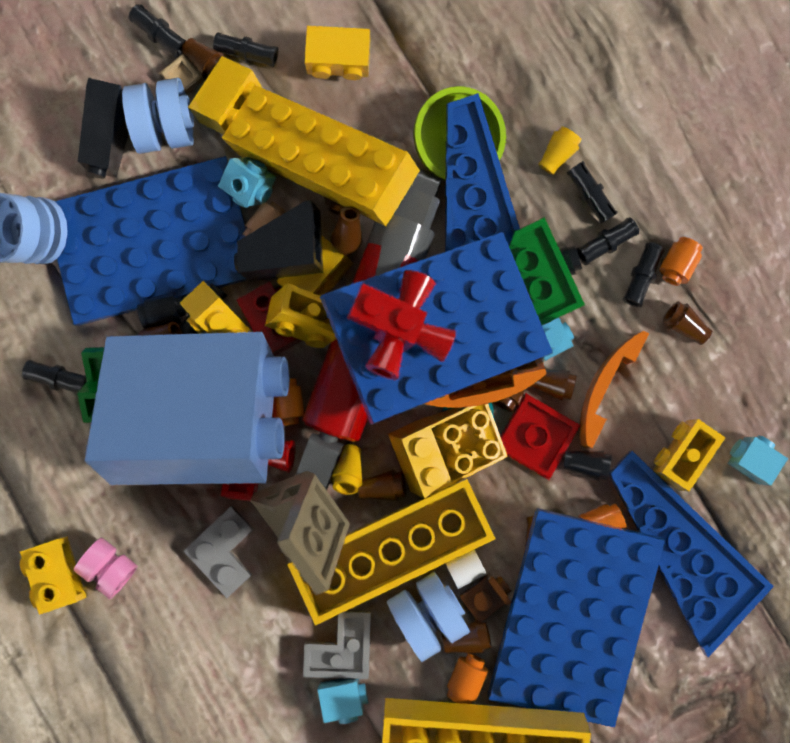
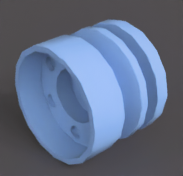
M0 193V263L48 264L56 260L62 253L67 239V222L60 206L55 201L44 197H23L17 194Z

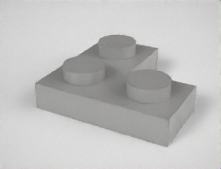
M233 506L226 510L184 550L186 555L226 598L252 575L231 550L250 534L254 528Z
M347 610L338 614L337 642L305 641L303 677L369 679L371 611Z

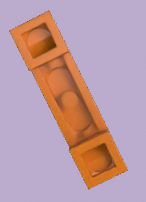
M641 331L624 341L605 359L597 370L587 390L580 417L581 446L585 448L594 447L607 420L595 413L620 363L623 362L628 365L636 362L649 335L648 332Z
M540 358L445 395L443 398L427 402L425 405L462 408L496 402L530 387L546 375V369Z

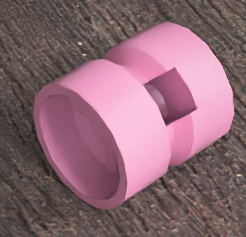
M102 537L84 553L76 564L74 572L87 582H97L96 589L110 600L129 581L138 565L125 555L117 556L116 548Z

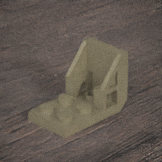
M305 471L254 492L250 501L279 538L277 543L282 553L291 560L299 571L301 578L309 584L316 595L328 591L350 523L314 473Z

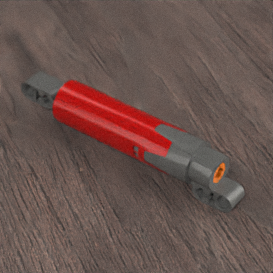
M419 168L418 175L387 226L374 221L352 284L427 258L435 233L430 228L440 200L436 197L442 182L441 178ZM337 339L329 344L302 418L305 425L320 431L319 435L311 434L296 475L305 471L314 473L326 491L343 447V443L337 442L338 438L351 442L359 441L368 419Z

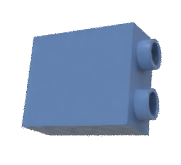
M262 332L106 337L85 462L110 485L266 483L268 459H281L284 451L283 423L281 418H272L274 397H285L288 394L289 366L286 357H274Z

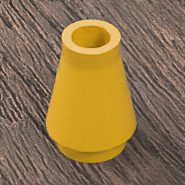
M561 126L558 131L553 132L545 153L538 164L539 167L547 173L554 175L557 169L580 149L578 145L582 141L581 138L570 129Z
M347 444L343 446L341 456L330 478L333 483L332 488L336 492L352 495L357 493L358 488L362 486L361 448L356 445Z

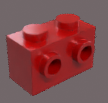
M269 281L238 298L236 301L253 331L263 333L275 357L303 340L293 336L279 335L274 329L265 326L271 297L281 289L280 286L274 288Z

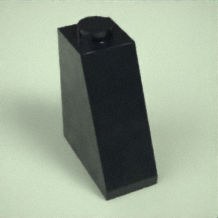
M88 78L86 84L77 162L87 170L86 173L90 176L105 179L106 175L117 178L129 135L123 109V89L120 85L93 78Z
M312 200L302 202L238 240L237 253L234 254V265L237 272L249 282L323 273L321 211Z

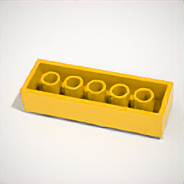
M257 85L253 86L222 136V139L239 156L258 160L264 163L268 170L342 206L354 207L359 210L361 215L384 226H387L420 171L407 151Z
M465 478L425 499L421 498L347 533L328 591L316 595L309 584L301 578L294 564L290 561L287 565L314 624L318 625L495 540V536L468 479Z
M385 698L382 743H590L591 732L585 714L581 712Z

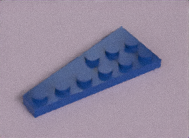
M477 93L446 105L445 252L501 232L504 233L509 245L514 231L520 229L480 96Z
M629 451L609 472V477L638 532L661 537L665 540L658 569L703 654L709 657L774 586L633 451Z

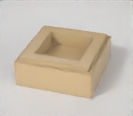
M181 54L159 73L163 80L179 77L186 95L204 81L202 75L184 54Z

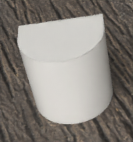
M475 550L445 563L458 589L487 575Z

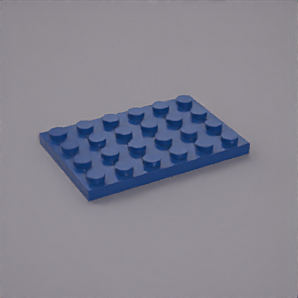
M226 156L55 201L62 209L67 222L66 244L57 261L75 326L136 311L137 304L144 303V299L175 292L176 297L182 296L184 298L202 281L208 286L212 283L218 288L247 281L246 278L237 272L234 265L237 241L245 237L243 232L246 230L241 207L232 200V196L218 187L228 164Z
M503 232L322 294L320 297L370 424L553 353ZM405 270H414L429 276L436 282V286L420 308L427 312L424 323L456 330V336L443 362H440L415 344L406 352H403L398 380H390L370 372L365 367L381 343L373 339L376 331L348 319L347 316L363 283L399 299L403 272Z
M536 508L487 694L489 700L529 709L581 712L585 714L587 722L615 728L665 540L661 537Z

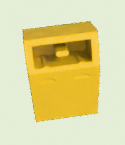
M488 404L453 408L414 421L388 434L410 491L424 499L508 457Z

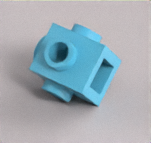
M249 157L231 158L218 187L232 196V200L236 204L248 208L261 205L270 198L276 176L267 171V166L258 160L250 159Z

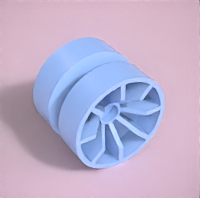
M179 77L157 81L156 100L146 83L123 87L122 100L125 120L132 144L138 154L160 151L162 147V132L171 149L192 146L194 144V117L188 108L190 99L186 95Z
M435 571L416 582L417 590L422 599L421 602L417 603L407 590H403L387 600L388 607L395 621L421 662L441 651L440 643L435 634L437 628L440 629L451 643L470 633L462 617L465 614L463 608L449 585L444 587Z

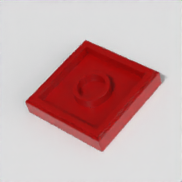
M525 393L519 407H516L500 437L508 457L543 478L550 480L581 425Z

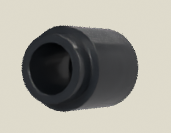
M171 292L144 299V303L137 304V312L142 327L146 329L166 325L170 322L182 323L183 316L187 315V311L180 304L184 298L182 296L176 297V293Z

